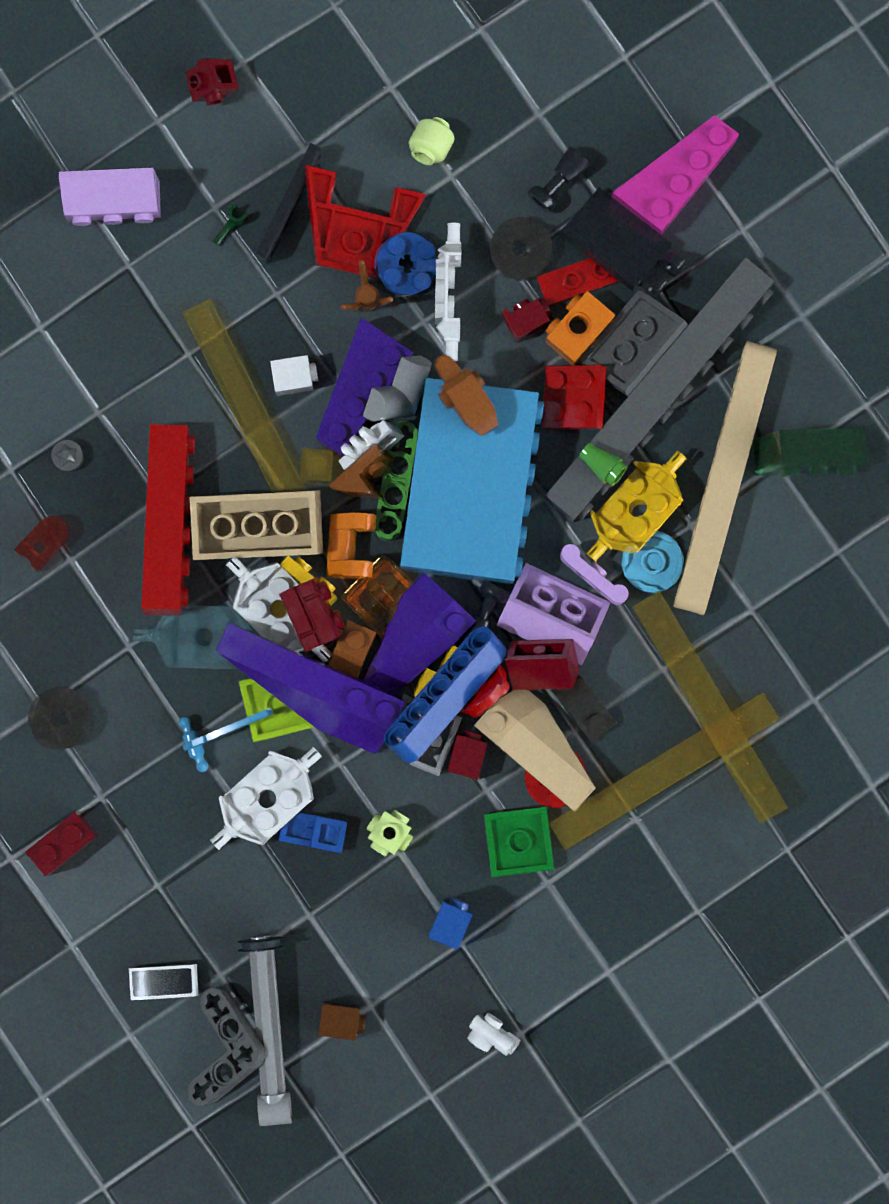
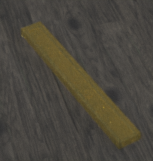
M208 299L182 312L272 493L306 491L211 300Z
M658 591L632 607L759 824L788 808L661 592Z
M761 693L590 797L575 812L571 809L549 822V825L564 850L770 726L778 721L779 717L764 693Z

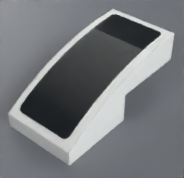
M197 964L129 968L131 1000L199 996Z

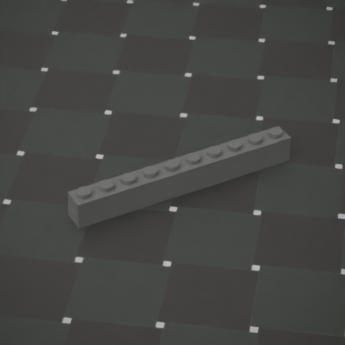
M745 258L607 421L603 429L591 440V443L622 458L623 463L628 467L634 460L630 455L637 446L642 449L654 436L650 431L657 422L661 425L666 422L674 412L670 406L675 400L679 398L683 401L694 388L690 383L698 374L703 377L714 364L710 359L717 350L723 354L734 341L730 337L737 327L743 330L754 317L750 313L754 306L758 303L762 307L774 292L770 290V287L773 285L774 280L749 259ZM578 456L548 491L544 499L571 522H574L577 517L583 520L594 507L590 501L597 493L603 496L611 485L608 483L603 484L590 467Z

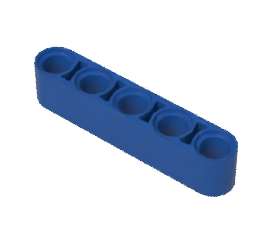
M478 627L468 635L386 731L384 736L385 744L403 762L412 763L423 755L506 657L507 647L488 627Z

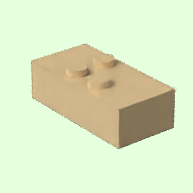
M320 490L190 497L193 560L229 559L234 556L237 558L323 553Z

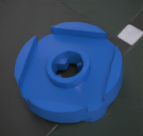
M410 232L396 234L388 238L378 248L374 262L375 272L385 285L384 287L390 292L404 296L417 294L428 289L436 276L437 256L435 254V247L431 242L418 234ZM403 255L409 256L410 261L413 262V268H409V273H405L404 267L399 266L400 258L402 260L405 259Z

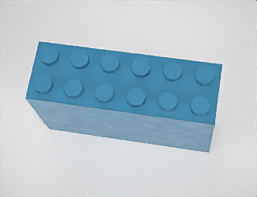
M426 378L400 564L401 571L424 572L430 575L513 585L514 578L518 579L521 577L523 558L517 557L518 547L524 548L526 542L527 526H521L522 517H528L532 495H526V487L532 486L534 481L536 464L530 463L531 455H536L538 451L540 433L534 432L535 424H541L544 402L538 401L539 393L482 386V389L495 407L498 425L483 436H480L463 423L453 407L448 410L442 403L438 394L441 392L439 386L444 384V382L440 379Z

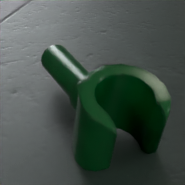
M238 204L230 207L228 221L213 240L218 246L234 227H240L246 222L247 211L239 219L232 216L237 210Z

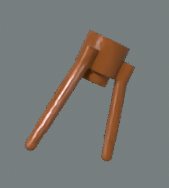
M360 260L359 271L362 286L356 291V302L341 304L340 308L342 310H352L353 312L359 310L372 312L378 306L385 307L386 304L393 301V298L391 296L380 298L377 288L369 285L365 262Z

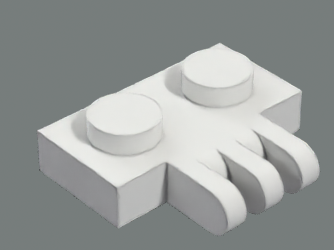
M385 420L375 424L370 429L363 426L358 431L361 437L353 435L349 439L352 445L344 443L340 447L345 455L339 460V463L346 470L374 445L389 451L404 437V434L398 426Z

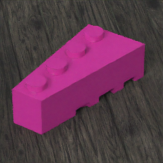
M714 115L612 193V198L662 235L736 143L739 134Z

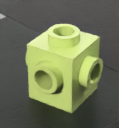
M395 809L391 814L384 811L382 816L376 813L366 828L371 832L368 838L373 841L370 847L385 857L389 852L395 855L397 850L404 853L413 839V836L409 834L411 827L407 825L410 819ZM392 827L395 829L396 835L393 839L384 837L383 832L385 828Z

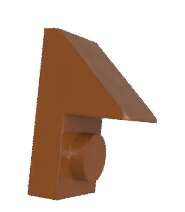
M374 445L330 483L329 486L332 490L345 496L384 499L372 480L383 475L387 471L388 466L394 461V458L389 451Z

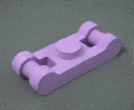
M568 544L563 547L560 553L561 561L614 605H621L627 600L628 589L623 585L618 584L614 586L605 578L607 572L595 562H592L590 565L580 557V550L576 545Z

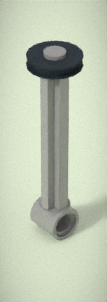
M270 935L253 936L251 939L237 941V943H242V949H239L238 952H249L255 1032L265 1050L264 1062L258 1067L261 1094L257 1095V1107L260 1126L292 1124L290 1092L286 1091L274 954V950L285 947L280 945V940L284 939V937H270Z

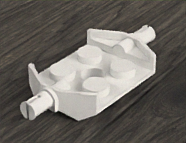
M447 223V241L445 245L438 249L441 253L438 255L439 259H436L435 324L438 325L436 328L439 331L436 334L444 339V343H446V355L451 356L453 361H458L460 318H454V295H448V289H454L455 267H461L460 223Z
M234 556L231 560L239 569L230 561L226 564L239 577L238 580L240 581L232 605L233 609L262 637L297 652L303 651L304 649L288 613L283 617H274L270 613L271 604L276 600H281L279 593L299 584L277 562L251 570L250 568L247 569ZM323 644L311 649L323 663L328 659L320 650L329 658L333 654Z
M312 747L301 759L294 760L272 751L268 752L269 755L229 792L219 797L225 825L215 837L210 839L214 846L220 850L232 837H240L259 845L266 843L314 799L308 776L310 770L308 768L322 757L321 754ZM265 791H273L276 795L275 804L270 808L262 807L259 801L261 794Z

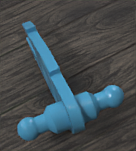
M271 708L263 710L199 737L197 731L192 729L190 718L186 716L181 717L179 726L184 732L182 736L185 743L182 745L183 749L188 751L190 758L195 759L196 769L199 772H205L209 766L203 756L205 753L203 744L273 714Z

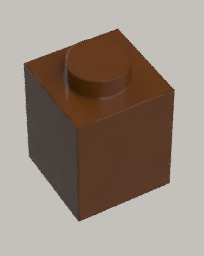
M323 1002L318 1036L356 1041L358 1033L364 1034L366 1015L360 1014L361 1007Z

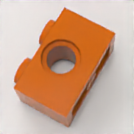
M588 291L582 297L577 294L566 306V309L569 311L562 320L557 317L545 331L549 334L546 337L545 343L572 366L581 359L616 316ZM573 320H581L586 324L587 330L582 334H575L570 330L569 324Z

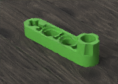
M399 421L395 425L401 431L403 427H407L409 434L413 435L412 439L406 440L405 450L411 449V455L402 451L392 452V448L389 450L393 458H404L408 463V469L405 473L397 475L391 471L389 465L382 477L380 493L384 499H379L375 532L381 540L386 542L396 540L403 530L418 439V430L409 421ZM398 441L394 445V447L399 449L400 441ZM390 488H397L403 494L402 501L397 505H390L385 500V493ZM383 507H384L385 509H387V510H390V511H384V513H381ZM401 510L400 516H397L396 513L392 512ZM387 517L393 518V525L397 526V529L391 531L390 534H385L384 529L379 528L380 523H386Z

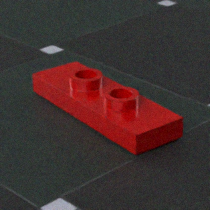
M590 258L537 277L542 295L549 307L573 299L577 294L581 296L587 291L592 292L620 282Z

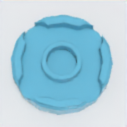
M656 531L639 552L622 553L621 566L624 577L631 586L642 592L658 593L665 591L678 581L683 572L684 557L681 548L674 538L663 532Z

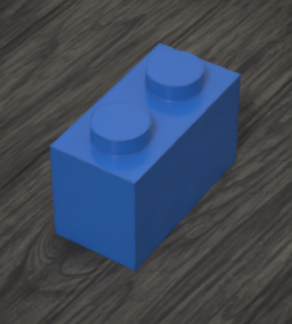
M451 897L449 902L443 900L428 938L458 950L473 915L471 911L467 910L469 904Z

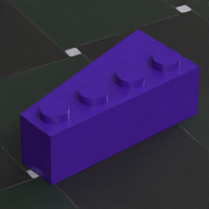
M362 317L316 435L317 443L339 458L345 455L340 447L344 443L352 445L349 439L353 435L360 436L358 431L363 426L366 427L370 421L363 416L371 389L374 387L392 386L401 357L413 356L412 351Z

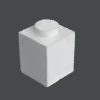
M308 355L270 361L277 396L314 390L312 382L318 381L315 363H309Z

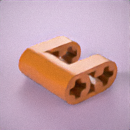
M330 514L326 577L336 579L372 578L373 562L355 560L357 532H373L376 530L375 514Z

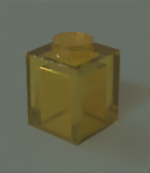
M302 448L301 483L329 485L332 483L335 459L334 450Z

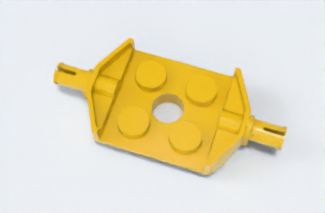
M676 451L669 461L663 465L642 461L633 462L636 469L596 514L593 510L590 511L599 537L592 548L586 552L588 557L597 562L607 548L610 551L616 549L626 553L640 551L683 502L681 491L675 480L677 477L675 474L676 470L687 460L682 453ZM637 505H647L646 512L639 517L632 516V511Z

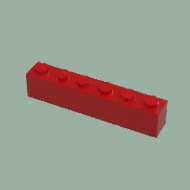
M150 424L141 605L144 615L182 616L183 607H188L189 589L184 588V576L190 575V557H185V545H191V526H186L187 515H191L190 497L192 496H188V484L194 483V466L189 465V454H195V435H190L188 425Z

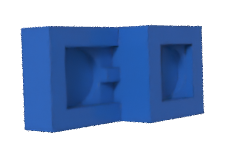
M299 812L279 830L278 841L342 853L347 822Z

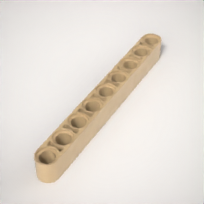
M750 341L745 343L673 605L675 608L700 615L705 614L777 352L775 348Z

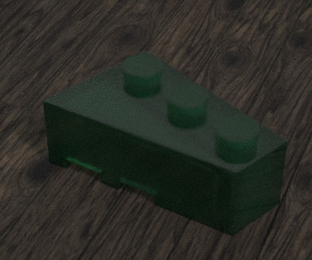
M865 428L779 430L753 439L756 476L781 474V477L799 476L800 473L807 472L810 473V476L828 475V471L838 470V475L856 474L857 468L868 465Z

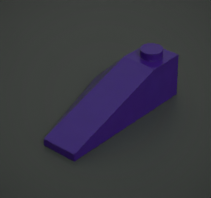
M424 572L402 594L397 604L398 608L391 623L389 622L385 629L386 633L378 650H375L361 678L394 694L398 693L454 645L476 621Z

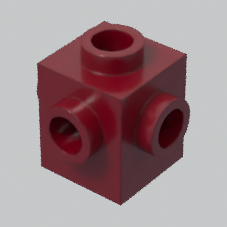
M204 58L198 60L195 67L185 72L192 102H206L208 106L217 105L224 102L225 96L239 89L232 59Z

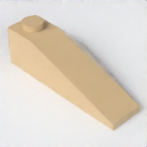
M513 690L501 697L474 725L484 736L574 812L595 789L549 709L530 691Z

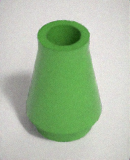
M591 442L584 447L579 455V458L590 467L603 484L608 483L614 486L627 469V465L623 463L622 458L596 447Z

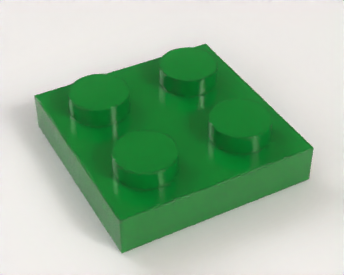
M547 807L484 814L491 877L554 870Z

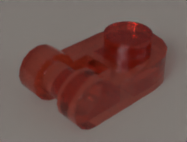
M45 517L19 543L14 552L21 558L25 557L31 562L30 567L39 572L66 543L69 537L68 525L59 517ZM38 540L46 547L40 554L33 548Z

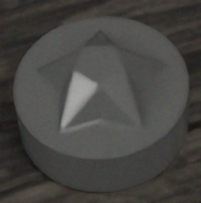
M62 440L53 447L51 458L58 469L64 472H72L82 465L84 453L76 442Z

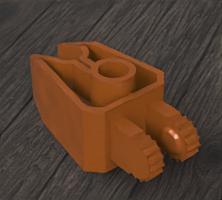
M438 356L435 359L434 367L444 384L439 386L441 390L438 394L440 400L448 410L453 407L467 427L483 436L498 425L495 407L482 389V386L485 385L483 379L475 369L472 371L468 368L461 370L451 356Z

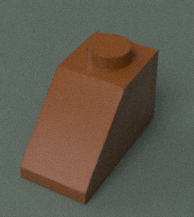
M347 620L342 631L343 635L340 636L329 666L358 678L375 641L377 632Z

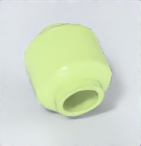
M434 117L433 119H422L417 124L408 143L412 151L411 155L418 162L425 165H433V163H440L445 159L454 142V135L445 120Z

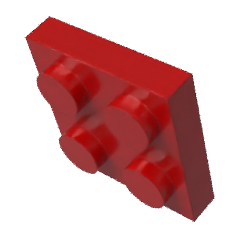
M602 365L546 366L542 428L547 430L603 429L607 367Z

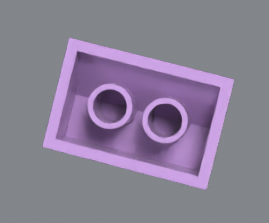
M154 168L59 172L64 216L68 222H72L75 226L91 225V221L103 220L104 224L109 225L121 224L122 219H135L136 223H151L153 218H161L160 183Z
M525 563L521 577L518 578L496 626L526 640L573 639L578 664L582 665L611 602Z

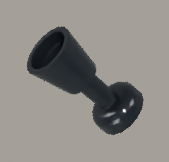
M569 146L554 169L556 175L544 188L533 186L527 194L541 209L551 213L556 206L553 198L554 194L564 183L571 184L591 168V164L581 153Z
M483 581L480 586V592L486 597L478 614L471 615L476 621L459 640L464 641L478 627L485 626L490 629L491 622L488 619L496 603H506L511 594L498 586Z

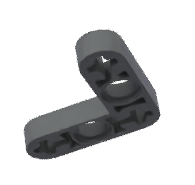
M209 988L205 990L200 999L202 1011L228 1051L190 1082L187 1089L188 1097L197 1106H207L217 1102L261 1066L265 1059L263 1044L232 995L224 988ZM219 996L221 999L218 1002L219 1008H213L214 997ZM223 1011H229L230 1013L224 1014ZM231 1019L236 1020L239 1025V1031L234 1037L230 1036L227 1032V1024ZM252 1048L254 1051L251 1054L252 1060H243L239 1063L237 1060L244 1058L248 1054L247 1049ZM224 1064H228L232 1069L233 1075L228 1082L224 1081L220 1075ZM212 1083L216 1085L211 1086L209 1089L206 1090V1097L200 1096V1093L202 1092L201 1086H208Z

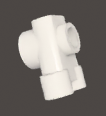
M487 1013L485 1016L482 1014L476 1015L469 1026L472 1031L467 1037L479 1049L488 1052L492 1045H494L505 1056L512 1054L521 1041L512 1033L500 1028L503 1024L502 1021L490 1013Z

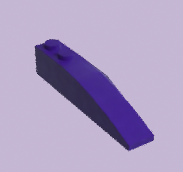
M230 622L227 623L215 650L318 730L374 754L384 743L386 731L399 717L405 701L399 695Z

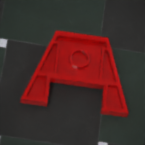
M308 165L305 166L316 266L360 276L359 261L364 260L367 277L378 279L374 266L378 248L388 238L405 232L426 194L397 187L394 188L389 214L386 217L332 204L331 199L337 173Z

